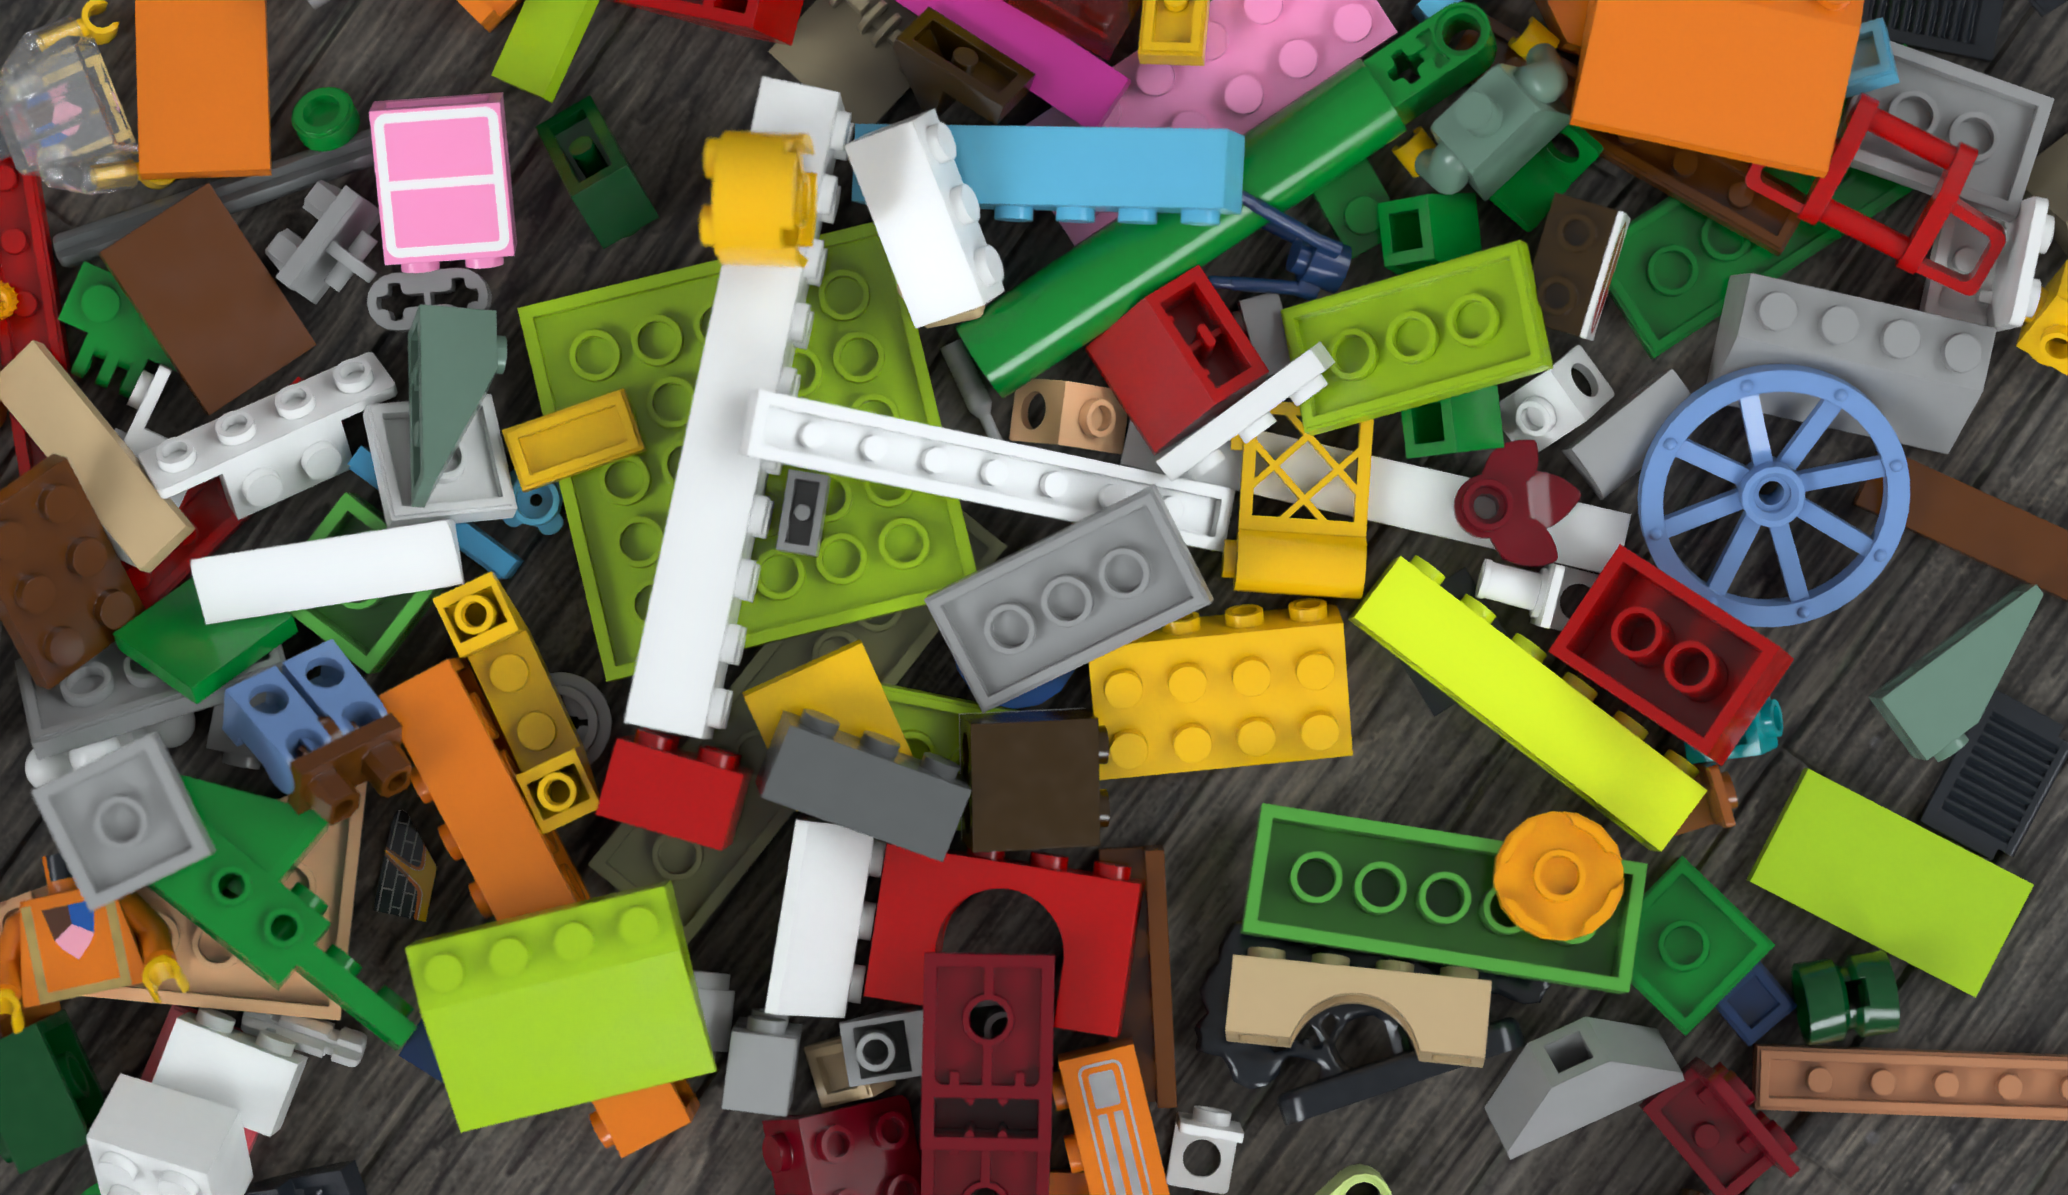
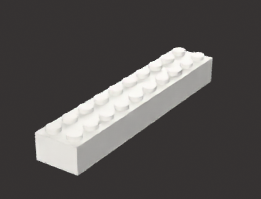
M762 76L751 131L808 133L813 141L815 155L802 154L804 172L817 173V219L813 247L799 248V251L808 259V263L804 268L722 264L626 710L625 723L701 739H713L715 728L726 729L734 694L733 691L723 689L728 664L740 665L747 634L746 627L737 625L742 600L753 602L761 565L751 560L755 537L767 538L774 508V501H771L770 497L764 496L769 474L780 476L783 467L782 463L739 455L751 389L798 397L801 375L797 374L796 368H792L795 349L807 350L814 312L810 311L811 305L805 304L809 285L820 287L823 279L828 249L824 248V240H819L823 222L833 224L835 221L841 186L837 185L838 177L833 176L836 159L847 161L848 155L844 145L852 141L854 133V123L851 122L852 113L845 112L840 92Z

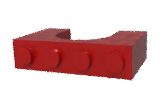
M887 843L864 996L923 1006L924 952H942L948 923L956 909L969 896L989 889H1010L1024 893L1044 906L1052 915L1061 933L1064 959L1054 1027L1117 1038L1123 1030L1145 880L1131 878V866L1094 861L1093 872L1068 868V856L1047 852L1031 851L1029 862L1005 858V851L973 853L967 847V852L948 849L943 862Z

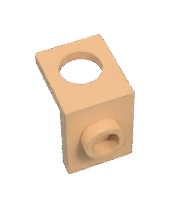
M1033 379L1015 391L1009 440L1122 454L1128 415L1110 388L1064 380ZM1040 393L1045 400V416L1042 423L1033 429L1028 420V408L1033 397Z

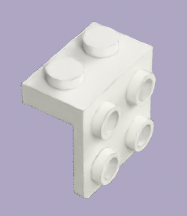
M2037 196L2022 200L2017 217L2010 223L1986 215L2004 227L2006 243L1979 291L1972 296H1966L1926 277L1919 311L1997 328L1996 332L2021 327L2025 317H2033L2041 294V281L2034 279L2039 253L2045 254L2047 252L2055 225L2054 216L2047 215L2049 200ZM1950 213L1933 242L1930 260L1960 274H1968L1976 266L1990 239Z

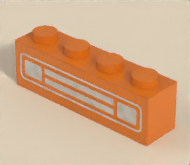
M1128 1037L1058 1054L1060 1071L1053 1072L1052 1093L1057 1111L1069 1109L1075 1133L1063 1136L1072 1174L1084 1171L1090 1195H1170L1133 1038Z

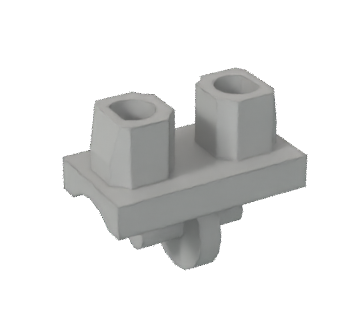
M323 180L317 181L304 198L303 208L318 219V222L305 239H302L299 235L286 228L278 232L265 249V254L280 271L276 278L314 304L319 302L330 286L340 292L354 273L368 283L372 281L377 272L363 260L378 242L370 234L380 222L379 208L345 185L343 189H340Z

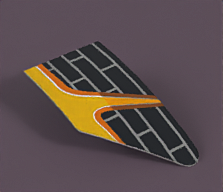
M404 810L397 811L393 816L373 910L426 922L437 866L408 813Z

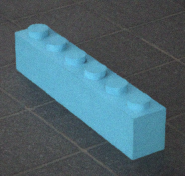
M855 124L854 140L866 133L891 124ZM947 125L956 144V158L954 160L963 184H968L972 188L980 209L995 210V220L1032 222L1033 210L1056 211V221L1094 223L1095 212H1118L1119 223L1149 225L1157 224V213H1181V224L1220 225V214L1241 215L1245 136L1229 129ZM853 170L852 201L867 205Z

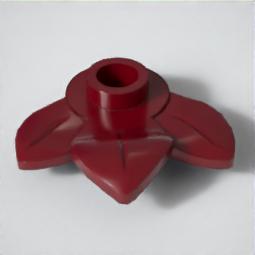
M1515 440L1504 443L1503 448H1496L1489 455L1482 475L1470 478L1459 488L1453 503L1454 516L1459 526L1467 534L1479 539H1490L1504 560L1521 566H1545L1558 559L1555 542L1547 528L1554 526L1570 513L1580 500L1581 493L1565 479L1547 472L1537 471L1538 447L1535 440ZM1486 496L1494 501L1496 512L1493 518L1483 519L1475 513L1474 502L1477 497Z

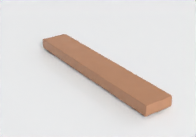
M1754 1044L1752 1094L1757 1100L1751 1104V1107L1755 1110L2068 1121V1055Z

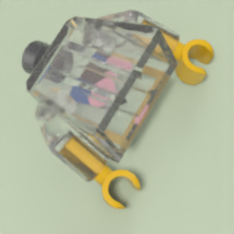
M89 0L84 5L79 19L75 20L71 16H66L22 35L1 68L0 161L12 157L15 167L21 175L40 176L41 180L50 188L86 195L133 189L137 186L138 181H141L148 188L161 190L176 180H141L139 162H134L131 157H128L139 153L138 146L97 46L107 44L115 38L119 22H114L108 27L100 28L94 26L89 20L91 16L99 15L106 11L108 3L105 0Z

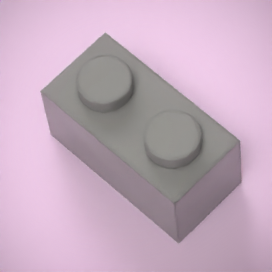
M1266 293L1239 301L1237 303L1239 310L1232 312V314L1268 368L1269 373L1267 377H1270L1291 362L1280 312L1283 308L1279 294Z
M789 469L776 550L819 557L831 483L829 475Z

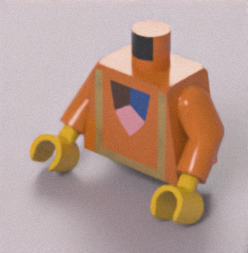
M58 853L41 857L49 896L20 901L19 911L7 918L0 935V1015H12L14 1034L23 1031L25 1026L19 1002L21 996L23 1007L27 1008L144 983L156 1003H161L158 988L163 981L170 978H175L182 993H186L189 990V981L176 961V954L166 921L136 891L90 912L62 854Z

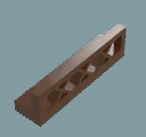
M1162 845L1098 848L1099 861L1131 866V878L1145 880L1123 1030L1117 1038L1108 1036V1042L1132 1037L1148 1102H1156L1158 1108H1176L1177 1091L1164 849Z

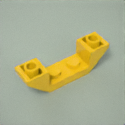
M491 571L433 598L459 657H468L522 773L516 775V779L542 834L544 835L595 811L600 795L583 743L529 628L494 572Z

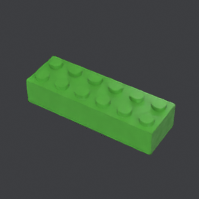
M1262 803L1259 809L1240 934L1446 967H1465L1484 973L1624 994L1630 992L1648 864L1627 860L1621 861L1624 869L1623 895L1611 918L1594 932L1568 941L1539 939L1516 927L1500 907L1493 885L1495 857L1503 841Z

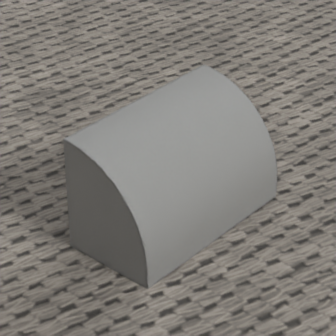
M1673 369L1661 371L1561 451L1597 497L1603 500L1642 469L1646 453L1657 431L1666 418L1691 393Z

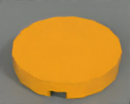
M1551 811L1527 818L1506 836L1495 857L1493 885L1501 909L1516 927L1539 939L1568 941L1591 934L1611 918L1623 895L1624 869L1617 844L1600 824L1579 813Z

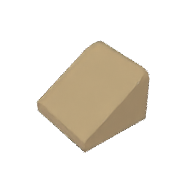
M841 1036L804 1047L822 1108L874 1097L896 1084V1081L892 1080L849 1087Z

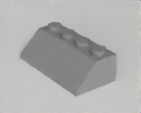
M1754 273L1730 275L1707 383L1725 374L1757 365L1794 364L1812 367L1845 380L1865 394L1886 417L1901 445L1949 454L1983 393L1997 328ZM1796 392L1759 394L1763 414L1802 423L1821 399ZM1739 401L1727 405L1740 409ZM1843 409L1840 410L1828 426L1829 429L1870 437L1865 428Z

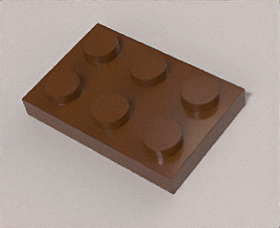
M51 454L0 491V619L35 684L50 690L115 642L113 633L146 610L67 457Z

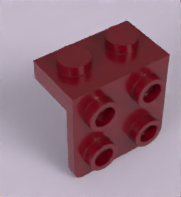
M1696 1056L1681 1069L1684 1081L1649 1096L1638 1105L1714 1195H1738L1772 1165L1789 1178H1792L1800 1171L1796 1163L1790 1158L1798 1150V1147L1773 1119L1770 1120L1761 1110L1755 1115L1752 1113L1748 1106L1757 1100L1742 1080L1732 1070L1728 1071L1721 1062L1711 1067Z
M902 1095L887 1096L817 1114L779 1116L762 1121L765 1134L762 1144L763 1158L768 1169L772 1172L776 1195H921V1161L909 1101Z

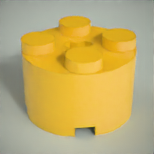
M725 131L721 139H707L704 150V170L706 178L713 179L712 205H703L700 237L703 245H714L715 255L718 256L721 264L806 267L808 259L799 251V248L813 247L818 200L817 173L804 172L802 154L815 155L813 141L808 133Z

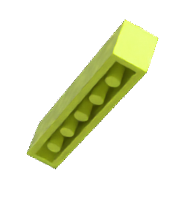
M1417 555L1410 562L1402 556L1393 559L1348 620L1647 849L1662 852L1708 791L1694 780L1699 774V770L1685 758L1670 749L1662 756L1643 741L1649 732L1625 713L1618 710L1611 717L1595 705L1593 700L1598 693L1583 680L1568 671L1561 679L1544 666L1542 662L1547 657V654L1532 641L1519 633H1516L1510 640L1493 627L1491 623L1496 618V615L1481 602L1468 594H1465L1461 601H1459L1440 585L1445 580V576L1430 563Z

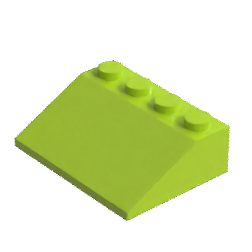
M671 879L419 939L405 947L421 1015L460 1132L708 1074L717 1070Z

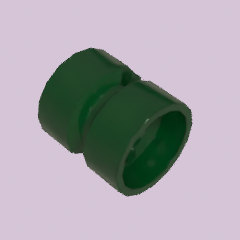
M1878 950L1847 955L1843 966H1837L1829 958L1793 963L1791 971L1793 1001L1798 1005L1795 1008V1012L1805 1044L1814 1045L1844 1040L1849 1029H1854L1861 1037L1898 1031L1900 1026L1899 997L1894 972L1885 951ZM1847 985H1852L1856 1009H1849Z

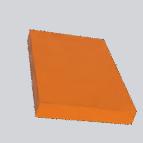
M135 0L138 152L141 180L272 176L267 0Z

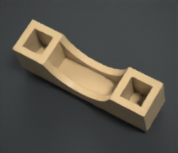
M1250 947L1248 948L1247 956L1233 954L1225 1028L1226 1040L1229 1042L1291 1048L1300 1030L1318 1013L1342 1004H1362L1384 1011L1404 1028L1413 1043L1418 1061L1483 1068L1486 1054L1492 981L1478 979L1479 971L1465 967H1441L1440 975L1414 973L1413 964L1397 960L1376 961L1375 969L1352 967L1350 966V958L1342 955L1317 953L1312 955L1311 962L1286 960V952L1280 949Z

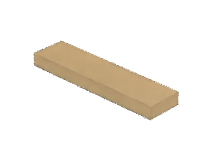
M32 340L0 372V400L47 457L51 454L67 457L101 524L140 571L151 573L196 528L170 497L166 499L160 497L142 468L139 459L43 343Z

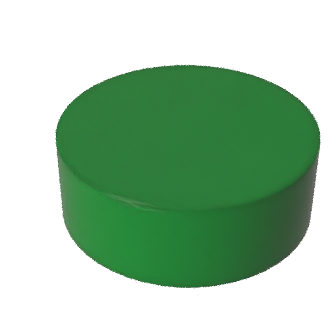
M322 87L305 94L296 103L292 111L291 121L303 145L314 151L326 152L344 146L355 136L360 125V116L348 93L336 87Z

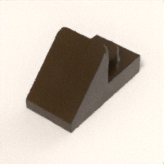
M928 7L895 39L893 45L896 57L922 112L935 109L938 118L958 100L997 125L1030 91L1036 75L931 7Z

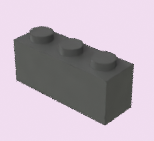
M804 709L801 716L783 710L755 780L761 798L943 862L972 791L964 776L958 773L960 766L957 763L930 752H924L921 760L898 752L900 748L898 742L876 732L865 730L862 738L838 730L839 721L815 710Z

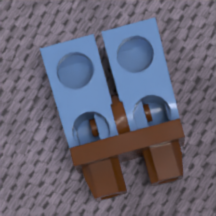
M333 639L282 662V673L275 665L225 689L222 730L237 747L245 744L264 765L275 786L288 794L287 802L298 815L313 808L325 821L333 826L351 817L359 808L360 793L355 788L356 786L369 781L380 796L389 798L407 789L410 785L412 765L404 751L400 748L402 724L392 712L388 714L380 699ZM321 665V675L308 681L306 677L307 672L313 667ZM266 692L265 702L252 708L250 704L251 699L259 693Z

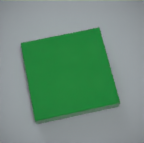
M192 577L115 631L113 636L121 652L197 705L297 633L298 630L293 615L288 612L206 624Z
M1681 856L1643 895L1631 984L1686 1037L1775 944L1685 857Z

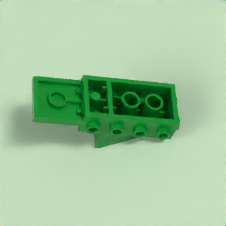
M179 774L216 852L146 886L276 990L279 991L296 971L393 1050L397 1051L417 1028L414 1023L407 1019L414 1008L387 986L383 985L375 993L356 977L363 967L336 945L331 944L326 952L317 947L316 945L328 932L331 924L323 917L328 905L299 882L291 890L283 885L328 831L329 823L312 809L298 815L289 803ZM227 887L238 897L228 899L222 896L221 893Z

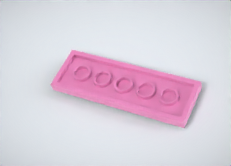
M1212 0L1209 8L1204 66L1140 64L1137 50L1112 67L1132 82L1102 127L1229 129L1243 135L1356 59L1363 58L1398 35V32L1377 0ZM1055 107L1050 108L1025 125L1083 127ZM1095 212L1094 223H1059L1074 246H1077L1116 220L1118 212Z

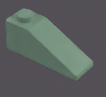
M420 304L408 332L411 507H425L482 404L495 374L504 373L507 361L506 336L497 335V316L495 310Z
M2037 584L2018 585L1868 696L1913 758L1927 761L1934 756L1936 761L1940 762L1959 751L1968 743L1969 739L1965 732L1979 723L2044 595Z

